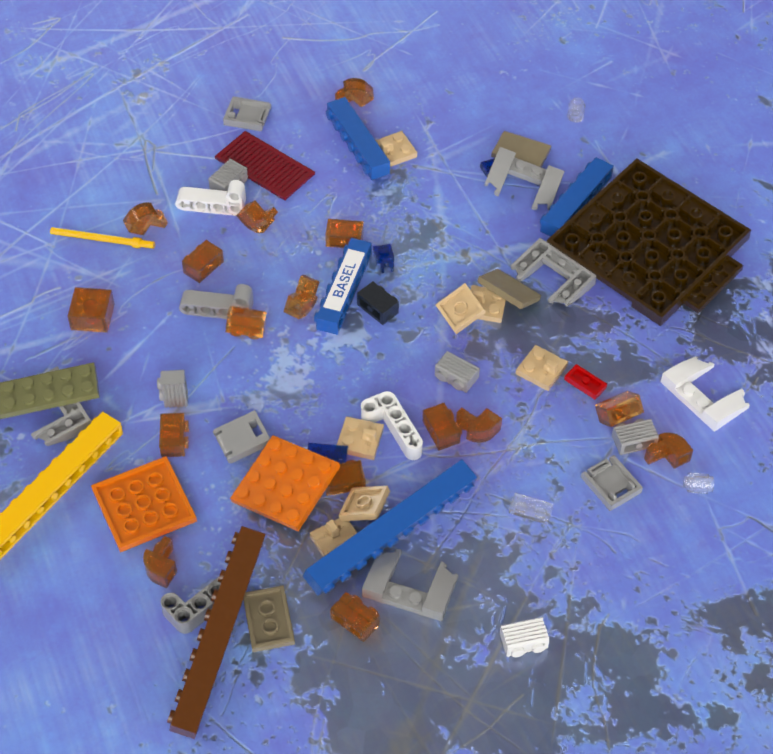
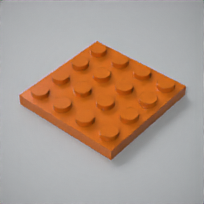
M272 435L230 499L239 506L299 532L339 470L340 464Z
M167 456L91 485L94 496L120 553L197 522L196 515Z

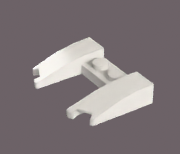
M695 356L665 371L662 374L661 383L714 432L750 406L749 403L744 401L743 396L745 392L743 389L713 403L691 383L711 370L715 365L712 362H703Z

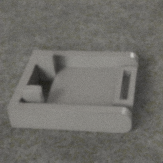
M233 96L223 118L224 125L262 131L272 106L269 102ZM234 109H239L237 117H235V112H233Z
M255 410L213 430L217 442L225 457H227L228 463H234L263 449L270 440ZM258 425L262 434L256 437L252 429Z
M614 455L609 458V461L606 458L589 468L587 472L581 473L583 481L609 511L642 493L643 487ZM625 489L628 490V492L623 494L622 496L618 498L616 497L618 493L624 491Z

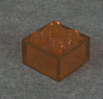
M75 287L68 312L70 329L108 333L115 305L112 290Z

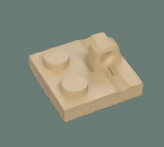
M402 131L376 140L389 159L390 167L417 157V151Z
M466 283L436 304V307L456 334L486 313Z
M472 285L471 292L486 311L478 319L501 323L506 300L486 287Z
M535 345L516 369V375L549 391L568 366V361Z
M346 416L336 445V452L374 460L384 430V424Z
M388 486L352 488L338 515L340 520L360 521L378 519L390 493Z
M338 518L336 520L332 519L326 522V525L310 532V538L322 557H324L357 534L350 521H341Z

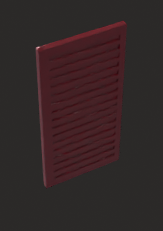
M244 131L215 155V159L223 164L232 159L245 166L248 179L283 200L288 199L315 175V171L247 131Z

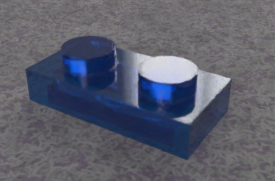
M308 442V450L339 462L340 466L346 467L348 446Z

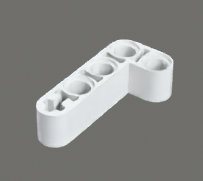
M232 180L229 183L228 191L182 187L179 189L175 205L178 209L184 211L239 216L243 213L246 201L245 185L239 180Z
M382 392L362 401V420L373 423L384 420L408 459L418 460L422 456V438L393 393Z

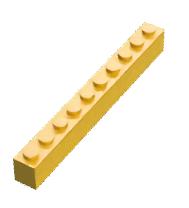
M104 412L95 417L91 424L85 430H82L78 437L72 443H69L58 457H55L51 464L45 470H42L31 484H28L17 498H14L9 506L0 513V559L123 435L121 422Z

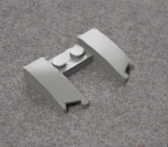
M500 147L486 179L485 186L491 183L497 188L494 194L499 196L507 175L516 176L540 185L531 209L537 210L538 204H547V210H549L565 171L548 165L547 169L515 158V152Z
M541 238L511 265V269L516 270L518 274L516 279L519 282L533 274L544 264L566 278L567 281L548 298V302L552 304L558 302L569 306L596 284V275Z
M57 366L49 370L48 372L59 370V368ZM80 402L59 406L64 416L31 433V436L35 440L38 438L44 440L45 445L50 446L77 437L82 430H85L91 424V420Z
M395 549V552L382 553L374 560L362 587V597L443 621L458 579L457 573L453 575L446 569L447 565L441 561L430 589L426 593L390 582L402 549Z

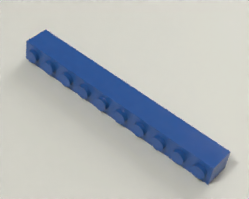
M461 459L308 567L303 574V578L318 596L323 592L325 594L329 593L336 587L335 584L338 581H346L352 575V571L355 569L361 570L368 564L367 561L370 558H378L384 552V548L387 546L391 548L397 544L399 537L402 535L406 537L411 534L417 524L422 526L430 519L429 516L431 514H439L445 508V504L448 502L450 504L454 503L463 491L468 493L474 488L475 485L473 483L477 476Z

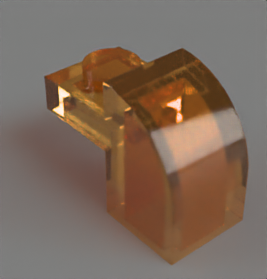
M350 78L343 81L344 88L339 89L335 93V100L346 97L348 102L353 100L360 107L374 99L373 87L359 78Z
M254 200L246 204L236 216L248 229L256 233H264L275 220L274 216L278 211L274 207L264 211Z
M149 202L134 206L123 219L128 232L144 235L150 225L165 228L168 224L164 213L158 209L155 210L152 203Z
M301 275L296 292L288 295L283 312L297 319L307 316L317 301L318 297L315 295L319 281L306 275Z
M461 407L457 411L456 424L462 430L467 431V440L481 443L489 441L501 430L502 418L487 408L478 417H475Z
M674 433L659 434L658 443H652L647 447L644 460L649 465L665 457L675 469L690 462L693 449L683 437Z
M166 536L156 543L153 551L146 549L143 555L148 578L164 588L169 586L177 573L175 561L168 559L174 550L172 539Z

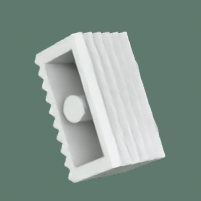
M543 617L501 625L500 637L507 657H520L526 652L531 651L539 653L548 648L549 636Z

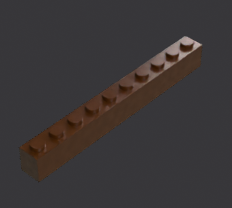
M241 526L240 532H235L231 544L235 546L233 551H228L225 559V563L228 564L226 571L221 570L218 582L221 585L219 590L214 589L211 601L214 602L212 609H207L204 621H207L205 629L200 628L197 641H200L198 649L193 648L189 661L193 662L190 669L186 668L182 679L185 682L183 690H178L174 701L178 703L175 711L171 710L167 723H170L169 731L192 739L196 737L263 545L265 533Z

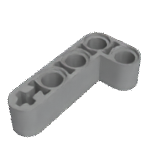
M239 284L236 286L234 295L186 290L183 292L179 310L187 315L246 321L250 319L253 306L252 288L245 284Z
M218 578L186 603L175 593L163 595L161 598L163 615L180 633H190L204 622L207 609H212L214 604L211 601L214 589L219 590L221 585L218 582ZM185 618L189 619V620H187V621H185V622H182V621H181L182 619H185Z

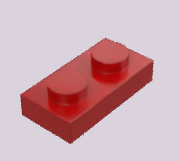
M577 364L564 378L565 381L594 400L607 388V383Z

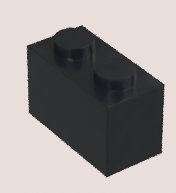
M374 281L357 292V305L380 324L384 325L399 313V301L397 298L391 296L382 286L377 285Z

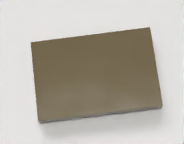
M504 131L494 147L491 157L495 158L499 148L502 147L515 152V158L542 167L551 151V145Z
M499 269L479 276L477 281L519 309L540 301L542 296Z
M284 585L246 592L243 601L252 652L295 645Z

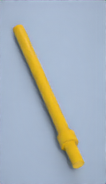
M55 227L50 229V234L130 245L132 248L138 249L141 247L155 248V242L142 240V238L133 237L132 239Z

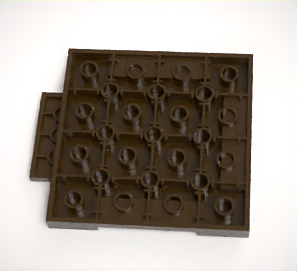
M636 158L547 240V243L594 273L598 280L631 301V307L659 326H662L683 304L699 314L743 270V265L731 256L749 240L751 229Z

